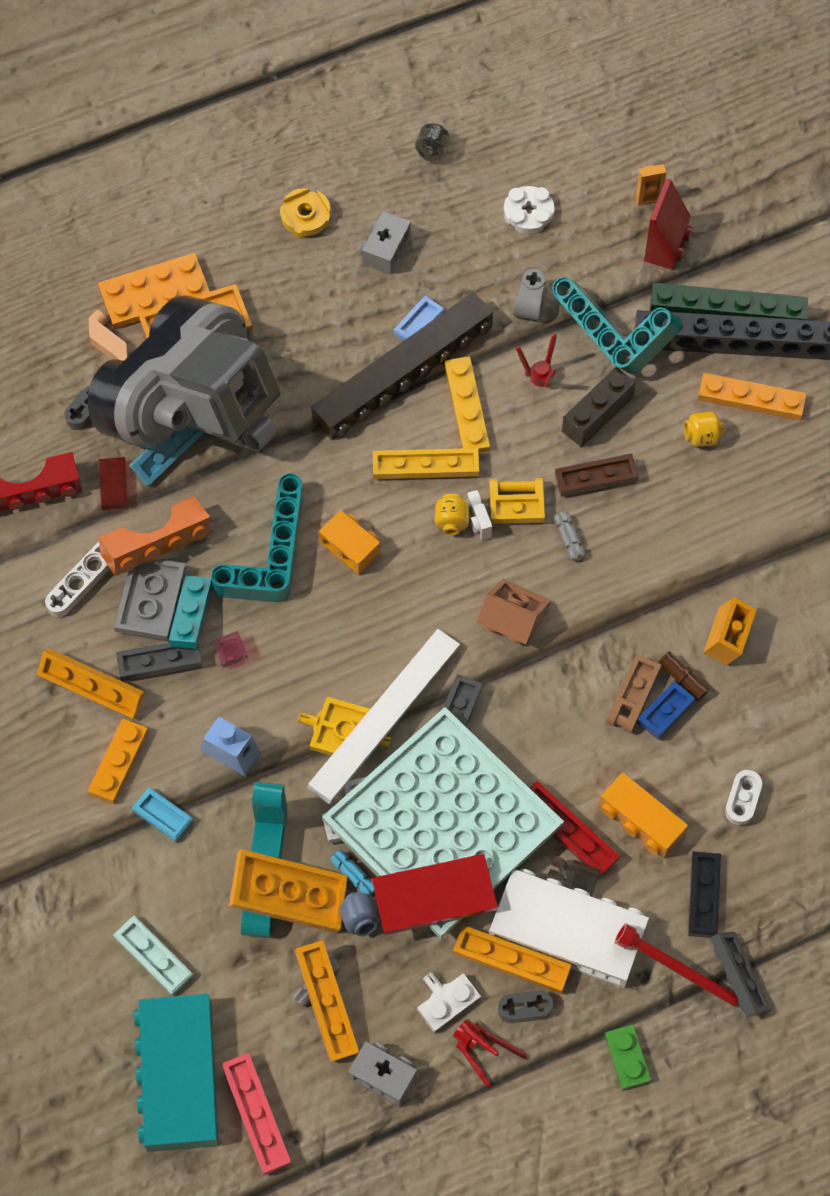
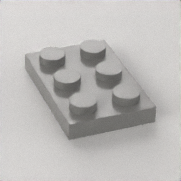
M155 559L128 571L114 625L115 632L168 641L186 571L185 563Z

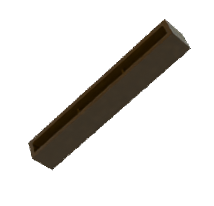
M474 292L470 293L312 405V419L331 440L338 435L343 436L350 430L352 425L367 419L373 410L388 404L394 395L406 391L418 378L426 377L432 368L439 363L443 364L445 360H449L457 350L465 349L474 338L486 334L493 326V311Z

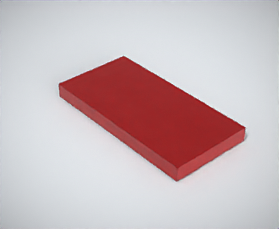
M484 853L372 878L384 935L493 912L498 909Z

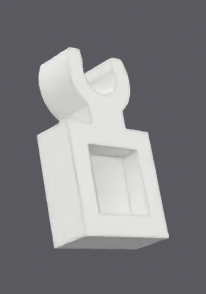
M477 490L468 492L467 496L469 499H467V502L473 514V517L470 518L473 532L479 533L481 541L492 538V524L485 506L481 502L480 495Z

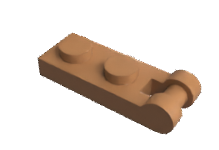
M635 655L608 714L607 724L612 726L617 724L624 727V731L633 732L662 664L640 655ZM621 708L631 711L629 717L619 714Z

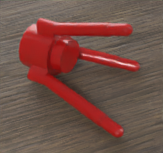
M552 334L545 361H538L532 367L529 366L522 349L519 346L516 347L519 359L525 369V376L530 377L531 382L535 386L550 387L551 380L555 375V370L551 369V359L556 343V334Z
M469 1019L465 1020L453 1035L458 1041L456 1048L465 1055L486 1087H490L491 1082L468 1050L469 1047L475 1050L481 1045L494 1056H498L499 1051L484 1040V1037L513 1054L523 1059L527 1058L526 1053L488 1032L478 1023H472Z

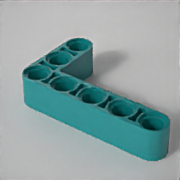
M563 276L558 278L552 287L554 296L609 360L628 374L638 373L678 334L681 328V321L676 315L665 308H657L626 338L582 286ZM668 318L667 324L662 327L664 320ZM600 322L599 327L595 329L596 324ZM649 337L648 343L643 345L646 338ZM615 339L614 344L610 346L611 341ZM631 356L629 362L625 364L627 357Z
M284 474L278 482L267 567L260 568L227 564L216 566L211 572L213 590L219 597L266 602H283L289 597L303 503L302 480L297 474ZM287 488H296L293 492L286 491ZM285 511L293 512L289 516L282 515ZM282 535L290 536L286 540L279 539ZM279 559L287 560L283 564L275 563ZM223 578L230 580L225 584L218 583ZM248 581H256V582H257V583H256L255 585H253V586H246V585H245V583L248 582ZM276 583L284 585L278 589L272 587Z
M255 782L252 796L255 826L251 852L281 859L287 819V800L284 784ZM243 910L241 935L270 938L273 918Z

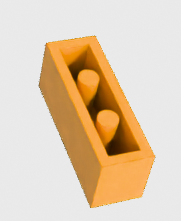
M623 772L600 797L599 806L603 814L612 820L615 818L619 821L627 834L641 839L646 849L654 855L659 854L665 858L686 835L688 825Z

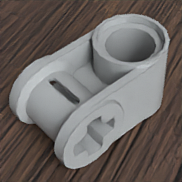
M529 269L523 274L519 293L515 300L513 316L539 321L545 293V275L541 270Z

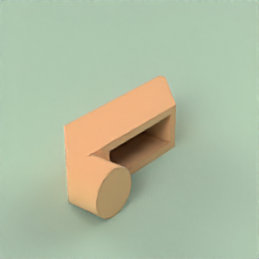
M96 310L89 317L91 344L111 360H125L128 357L126 342L103 326L108 319L101 311Z

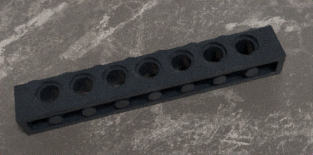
M637 310L634 330L653 311ZM671 312L680 319L681 328L678 334L662 349L669 351L830 360V322ZM668 318L664 320L662 327L667 324ZM649 337L646 338L643 345L648 343Z

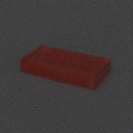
M125 457L99 459L102 510L129 508Z

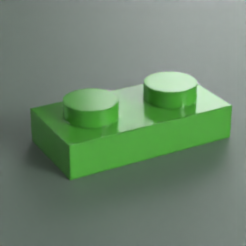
M629 1025L605 1032L604 1036L622 1091L650 1083L651 1078L634 1026Z

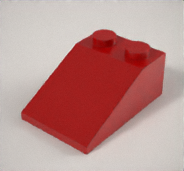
M666 178L650 218L644 261L673 270L676 261L681 262L685 247H682L684 241L689 242L693 227L689 226L691 215L671 179Z

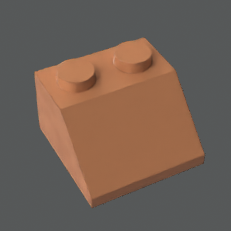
M502 579L487 593L476 623L483 625V628L489 632L501 633L514 643L526 645L537 631L551 600Z

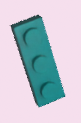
M185 575L169 637L170 647L197 649L212 590L211 578Z

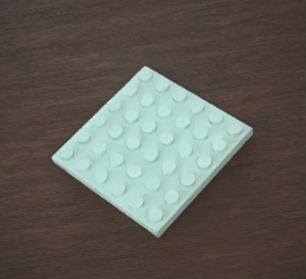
M446 707L322 816L323 822L377 876L484 853L493 890L564 824V821ZM463 918L429 925L428 927L442 939Z

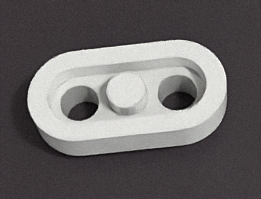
M752 770L739 772L732 785L725 808V815L735 825H745L750 822L762 788V779ZM749 784L752 789L745 790L742 785ZM741 809L744 814L737 815L734 810Z

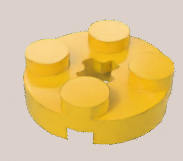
M301 188L286 195L283 200L284 203L280 208L281 221L284 227L289 232H292L295 237L304 238L312 236L329 226L331 209L330 203L324 194L319 191L317 193L309 192V189ZM302 209H305L306 211H312L310 215H301Z

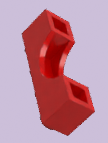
M73 452L46 458L45 466L41 473L28 482L10 483L0 478V511L20 509L24 505L36 502L45 503L52 498L60 496L69 497L76 494V492L82 491Z

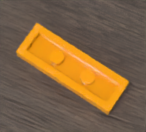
M122 718L88 789L90 796L115 804L149 733L147 727Z

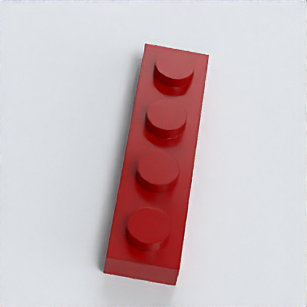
M536 781L530 789L564 821L563 826L553 836L598 878H601L619 860L620 855L543 785Z

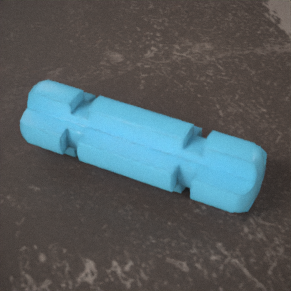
M338 850L333 854L331 863L337 869L341 868V873L347 875V879L356 888L359 887L361 893L373 895L372 880L370 878L367 879V874L353 860H349V856L343 850Z

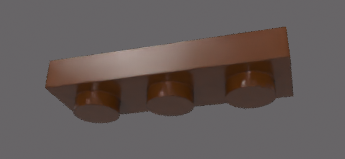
M632 453L557 468L554 473L561 497L636 482L639 478Z

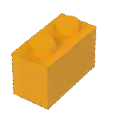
M341 510L318 531L319 543L358 575L381 554L380 540L377 535L370 530H364L354 516L350 514L347 516Z
M732 597L720 606L703 653L725 665H728L742 655L757 609L735 597Z

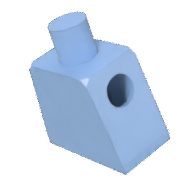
M218 717L209 729L201 747L203 753L245 777L261 755L252 735L221 717Z

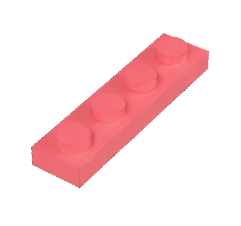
M246 1053L221 1063L263 1175L265 1176L292 1165L250 1054Z

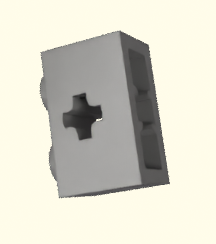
M383 211L380 218L373 221L370 230L371 235L369 239L365 238L362 242L360 253H362L364 265L391 275L411 236V221Z
M365 1041L348 1070V1078L400 1107L417 1078L415 1065L404 1057L400 1056L397 1059L388 1054L389 1050L377 1042H374L372 1045ZM389 1068V1074L385 1073L382 1077L379 1076V1069Z

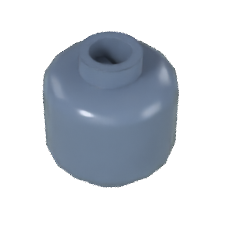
M357 892L351 893L346 896L339 907L341 919L349 933L367 936L377 929V925L380 922L379 910L370 895Z

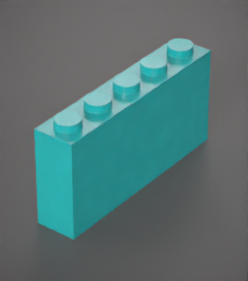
M209 994L139 999V1009H134L135 1027H140V1038H135L136 1056L141 1055V1066L136 1067L137 1085L142 1084V1096H137L138 1114H143V1125L138 1126L139 1144L144 1143L147 1152L218 1146L212 1006Z

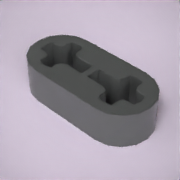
M87 386L65 410L64 415L67 425L73 430L84 429L91 422L88 411V392L90 386ZM81 413V419L75 418L73 420L72 415L78 416Z
M545 991L508 994L503 996L498 1004L499 1017L507 1023L546 1019L553 1009L552 997ZM536 999H541L542 1003L548 1004L544 1006V1011L538 1012L537 1007L528 1008L527 1006L536 1004ZM508 1002H513L514 1007H524L516 1009L515 1015H509V1011L503 1010L507 1008Z

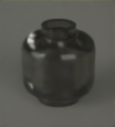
M426 124L419 131L415 142V149L420 157L426 161L439 160L444 157L450 143V134L440 124Z

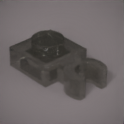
M554 857L551 865L559 868L560 871L550 869L547 878L557 881L564 880L566 881V888L585 890L592 897L601 870L574 860L572 866H570L564 859Z

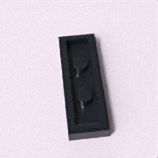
M692 852L688 936L711 938L718 934L720 853Z

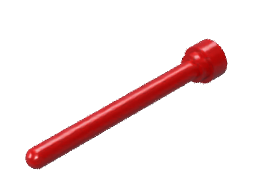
M625 923L619 930L614 941L615 944L624 949L627 947L631 950L635 948L732 1006L739 1005L736 994L641 939L640 934L636 932V928Z

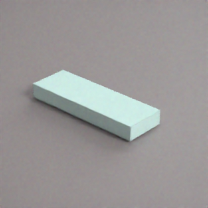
M135 915L113 934L114 938L172 996L194 977L193 973Z

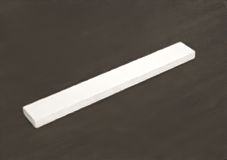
M437 629L308 783L307 788L328 804H331L454 655L460 644Z

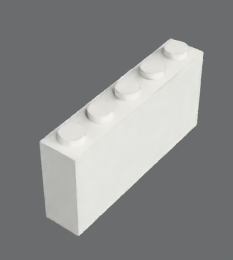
M514 869L509 877L489 934L572 964V970L625 989L638 950L635 948L631 950L628 947L624 949L615 944L614 941L625 923L636 928V932L640 934L642 939L649 917L644 916L642 911L635 908H628V910L621 908L610 899L601 898L599 900L591 897L585 890L579 888L571 890L563 887V884L555 879L548 878L544 880L538 878L530 870Z

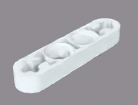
M99 542L47 595L45 603L50 615L54 617L67 615L110 570L100 555ZM93 560H98L102 563L101 568L97 571H91L87 568L88 564ZM80 579L84 582V585L79 590H72L69 587L71 581ZM55 600H56L57 602H60V601L62 600V601H63V606L60 607V606L57 605V606H55V608H54L53 602H54Z

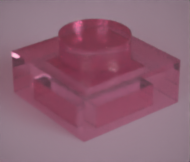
M238 631L212 641L223 668L248 659V653Z

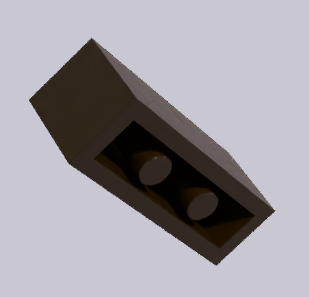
M615 367L563 416L562 432L580 447L584 446L634 397L636 382L618 367Z

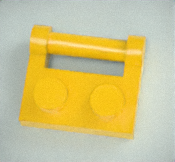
M534 478V481L499 482L497 479H489L491 524L544 523L543 478ZM498 492H535V494L498 495Z

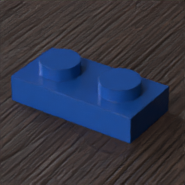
M674 681L638 718L637 723L659 740L694 703L695 698Z

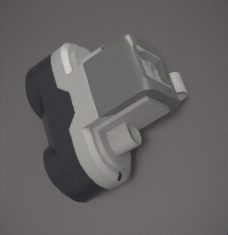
M184 295L170 300L158 311L152 322L149 337L125 360L112 359L105 362L98 369L89 387L88 411L92 424L100 433L142 448L156 447L163 443L175 430L179 431L187 426L209 433L217 439L254 451H260L277 433L275 424L265 417L263 413L277 400L281 393L263 350L253 341L247 339V328L242 315L232 307Z

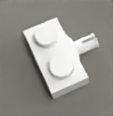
M431 972L423 980L433 993L427 1001L417 1007V1011L435 1033L479 1000L481 996L464 973L451 983L442 985L433 972Z

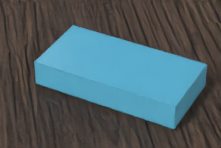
M150 787L131 808L132 812L175 843L194 822L192 817Z

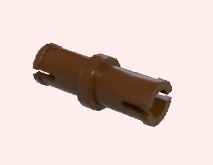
M668 651L659 660L658 663L662 664L661 666L675 679V682L682 685L697 702L707 694L709 688L692 673L693 670L689 666L686 668L672 652Z

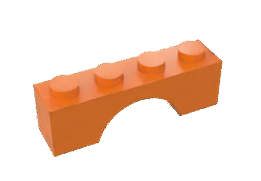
M195 496L171 506L170 520L157 531L136 533L125 527H120L99 536L100 555L115 576L131 571L141 564L153 561L164 554L179 550L187 544L196 540H202L210 535V516Z

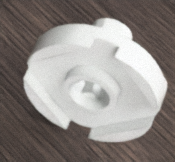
M524 186L510 190L509 196L504 203V218L508 225L510 223L515 227L516 231L523 234H536L544 230V227L553 220L554 203L547 189ZM526 207L534 208L531 214H528L526 210L522 209Z

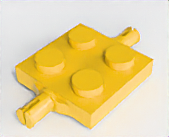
M326 697L323 708L317 716L301 711L298 723L312 726L314 729L310 750L332 756L370 709ZM386 736L378 746L388 749L392 737Z

